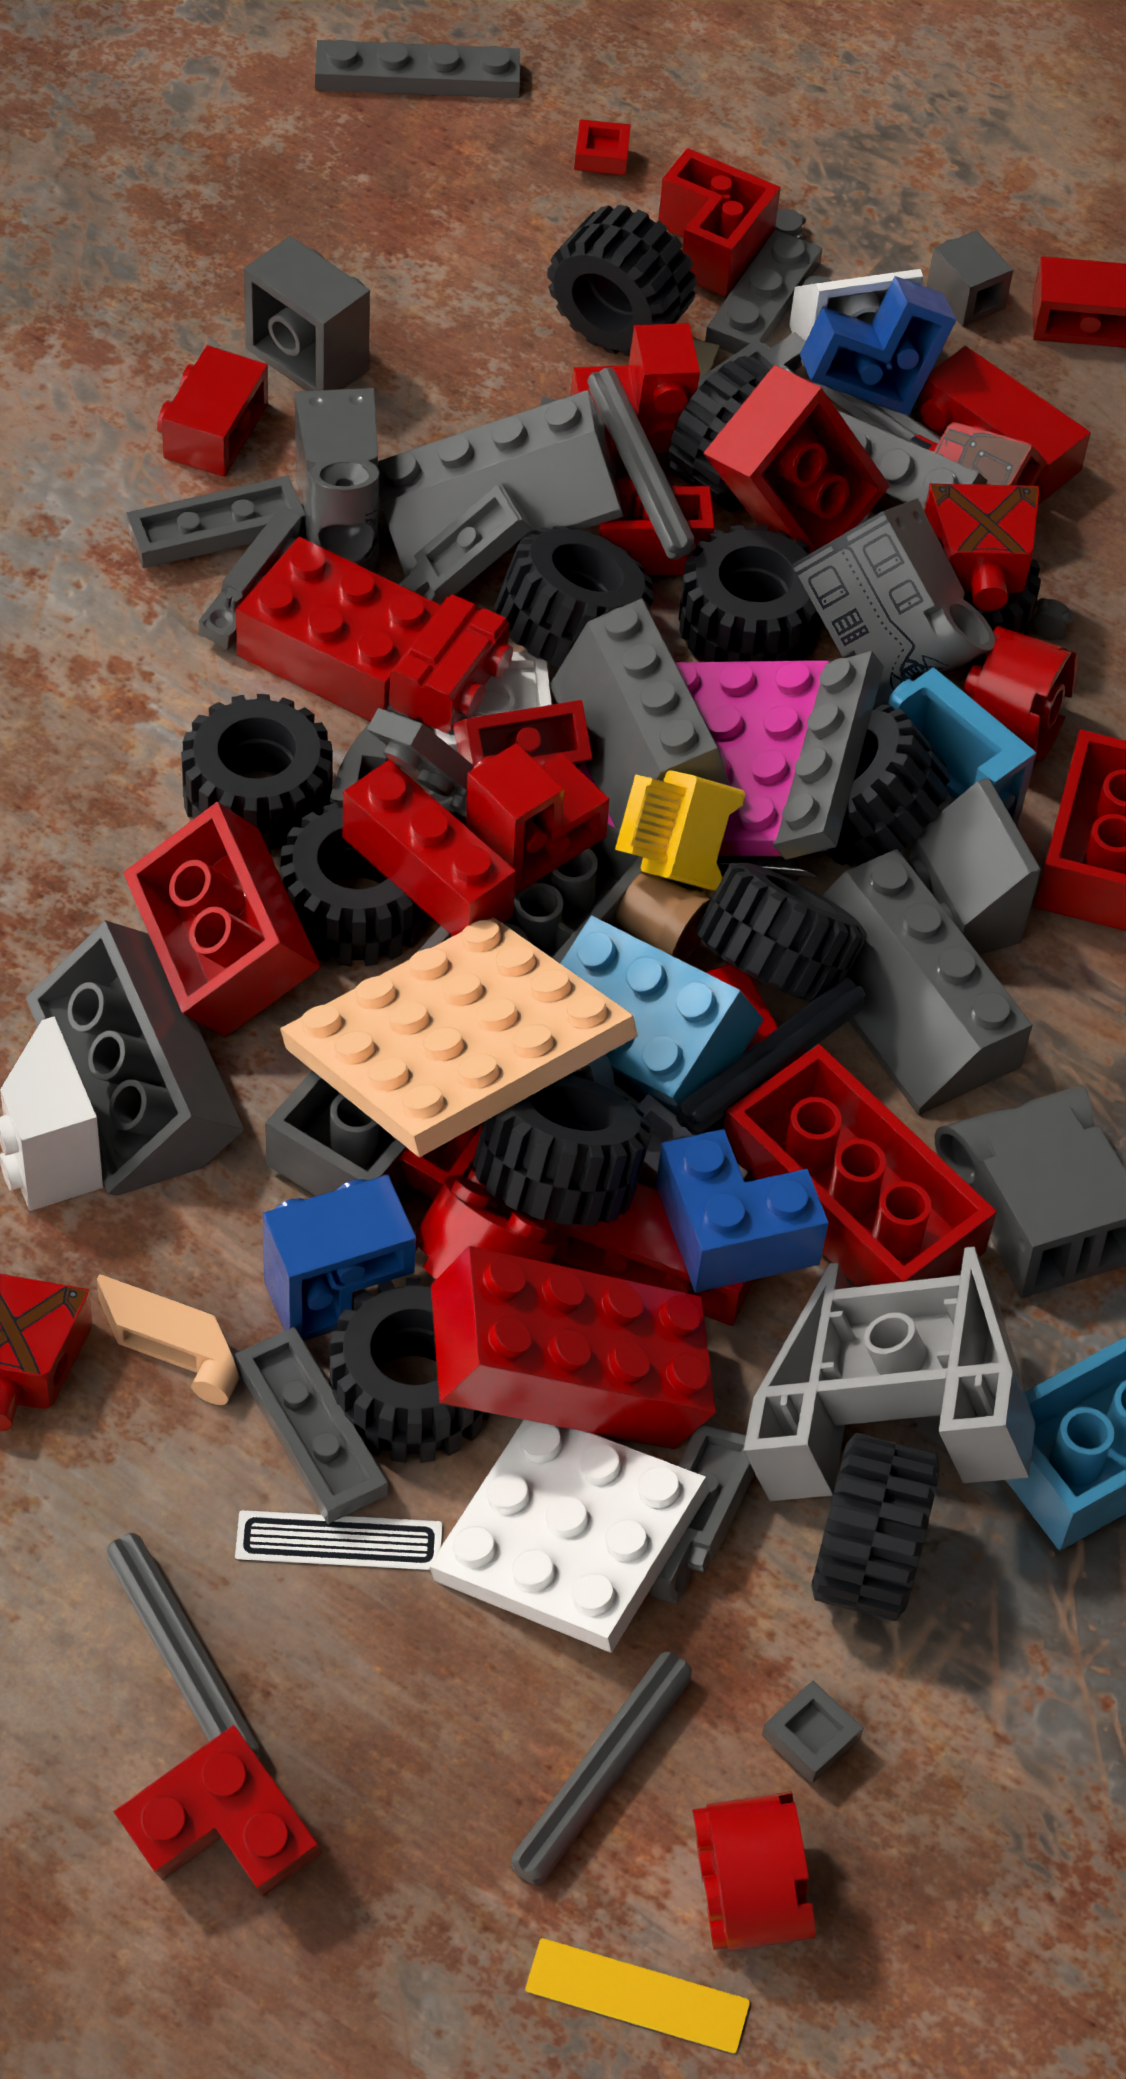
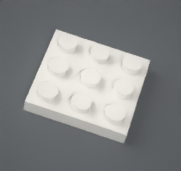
M523 1420L429 1565L433 1580L612 1653L708 1495L709 1489L706 1477L589 1432Z

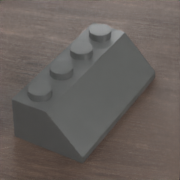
M588 390L378 461L380 503L405 578L411 574L412 569L417 564L414 555L497 484H502L514 495L533 528L529 532L530 534H533L535 529L542 527L552 529L553 526H565L573 530L575 528L584 530L624 516L610 434ZM519 540L502 556L516 552V549L520 544L521 540Z
M641 598L588 621L549 686L557 704L576 700L583 701L592 760L585 761V764L595 785L610 798L608 813L615 828L621 829L635 774L664 781L665 774L671 770L731 786L718 747L643 599Z
M898 849L847 870L822 895L851 914L860 923L868 936L846 976L856 986L863 988L866 994L863 998L865 1006L864 1009L848 1021L918 1115L1021 1068L1033 1024Z
M104 920L26 997L37 1026H39L42 1020L55 1016L94 1109L98 1125L102 1180L108 1194L118 1196L201 1169L244 1130L196 1021L182 1014L148 933ZM118 1129L151 1137V1140L133 1157L122 1158L113 1148V1137Z

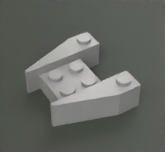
M975 1247L964 1249L961 1275L851 1288L840 1264H829L753 1398L743 1451L769 1501L833 1496L846 1424L941 1415L939 1434L963 1484L1029 1478L1035 1421L998 1300Z

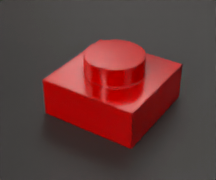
M580 119L574 170L599 174L626 175L631 124Z

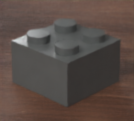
M291 235L244 268L245 343L247 350L305 391L344 389L369 371L370 290L355 277H350L328 262L319 252L308 248Z

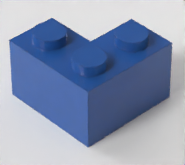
M894 276L871 324L823 306L800 352V356L812 382L909 416L957 319L943 293Z
M724 1129L662 1142L656 1188L695 1293L820 1265L829 1222L808 1169L744 1182Z
M389 1175L371 1180H352L343 1184L335 1191L306 1200L302 1198L290 1199L279 1204L275 1209L262 1213L264 1283L284 1331L295 1327L303 1341L337 1331L338 1318L345 1308L352 1310V1292L415 1273L416 1237Z

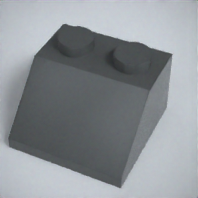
M987 778L977 781L941 811L936 819L924 828L925 832L917 840L913 839L910 857L907 860L911 868L979 955L1022 942L1041 870L993 784Z

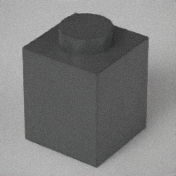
M976 230L959 238L947 240L933 248L926 287L943 293L957 321L962 326H965L1006 309L1014 269Z

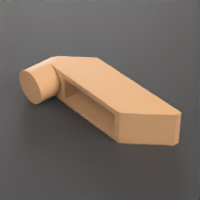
M99 1274L97 1278L98 1298L117 1343L196 1372L197 1375L191 1385L193 1392L211 1404H227L239 1380L233 1356L215 1316Z

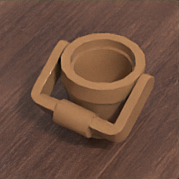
M642 872L633 880L623 895L616 911L615 921L617 925L633 937L685 962L702 940L696 932V928L716 891L704 888L700 891H690L659 876Z

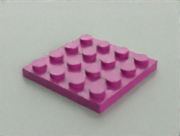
M829 661L675 662L718 747L731 787L744 790L745 792L743 805L729 815L718 856H782L773 846V841H776L782 821V811L787 803L793 782L795 764L800 757L808 728L807 721L812 713L818 693L820 674L825 668V664L830 663ZM582 762L578 769L594 783L585 762ZM608 813V824L615 827Z

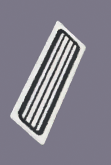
M242 1510L239 1512L235 1558L238 1560L430 1570L429 1565L441 1548L442 1522L344 1516L327 1524L323 1516L318 1514Z

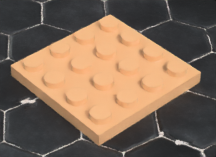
M494 917L490 920L477 921L466 926L459 934L432 948L415 953L410 960L380 976L362 981L355 989L325 1005L309 1009L301 1018L280 1028L285 1047L290 1053L419 1158L638 1036L634 1016Z

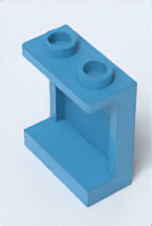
M934 667L914 681L909 679L902 682L891 694L888 705H891L895 710L901 709L905 712L947 764L945 768L950 773V782L946 785V788L949 790L948 794L956 800L977 781L989 778L1013 822L1018 827L1037 752Z

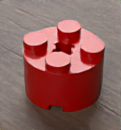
M997 626L993 631L995 636L993 649L986 653L987 660L983 667L975 664L971 668L963 692L1037 752L1035 761L1036 759L1041 761L1047 756L1054 745L1066 716L1060 715L1059 712L1064 696L1072 698L1078 674V655L1075 652L1066 650L1062 646Z
M474 1167L469 1172L467 1178L449 1176L445 1179L415 1234V1255L423 1251L428 1256L422 1268L435 1279L468 1246L550 1263L562 1242L561 1235L557 1231L560 1224L531 1217L524 1212L516 1211L505 1205L503 1200L493 1197L485 1190L486 1185L478 1181L475 1176L476 1169Z
M792 1791L709 1803L704 1808L692 1809L702 1883L704 1882L713 1950L728 1948V1951H736L816 1938L812 1902L807 1903L806 1894H808L807 1880L809 1876L796 1804L793 1802Z

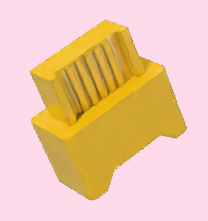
M671 770L665 774L664 781L635 774L615 850L643 857L640 867L642 872L716 891L723 878L716 862L728 818L731 813L743 805L745 792L728 785Z

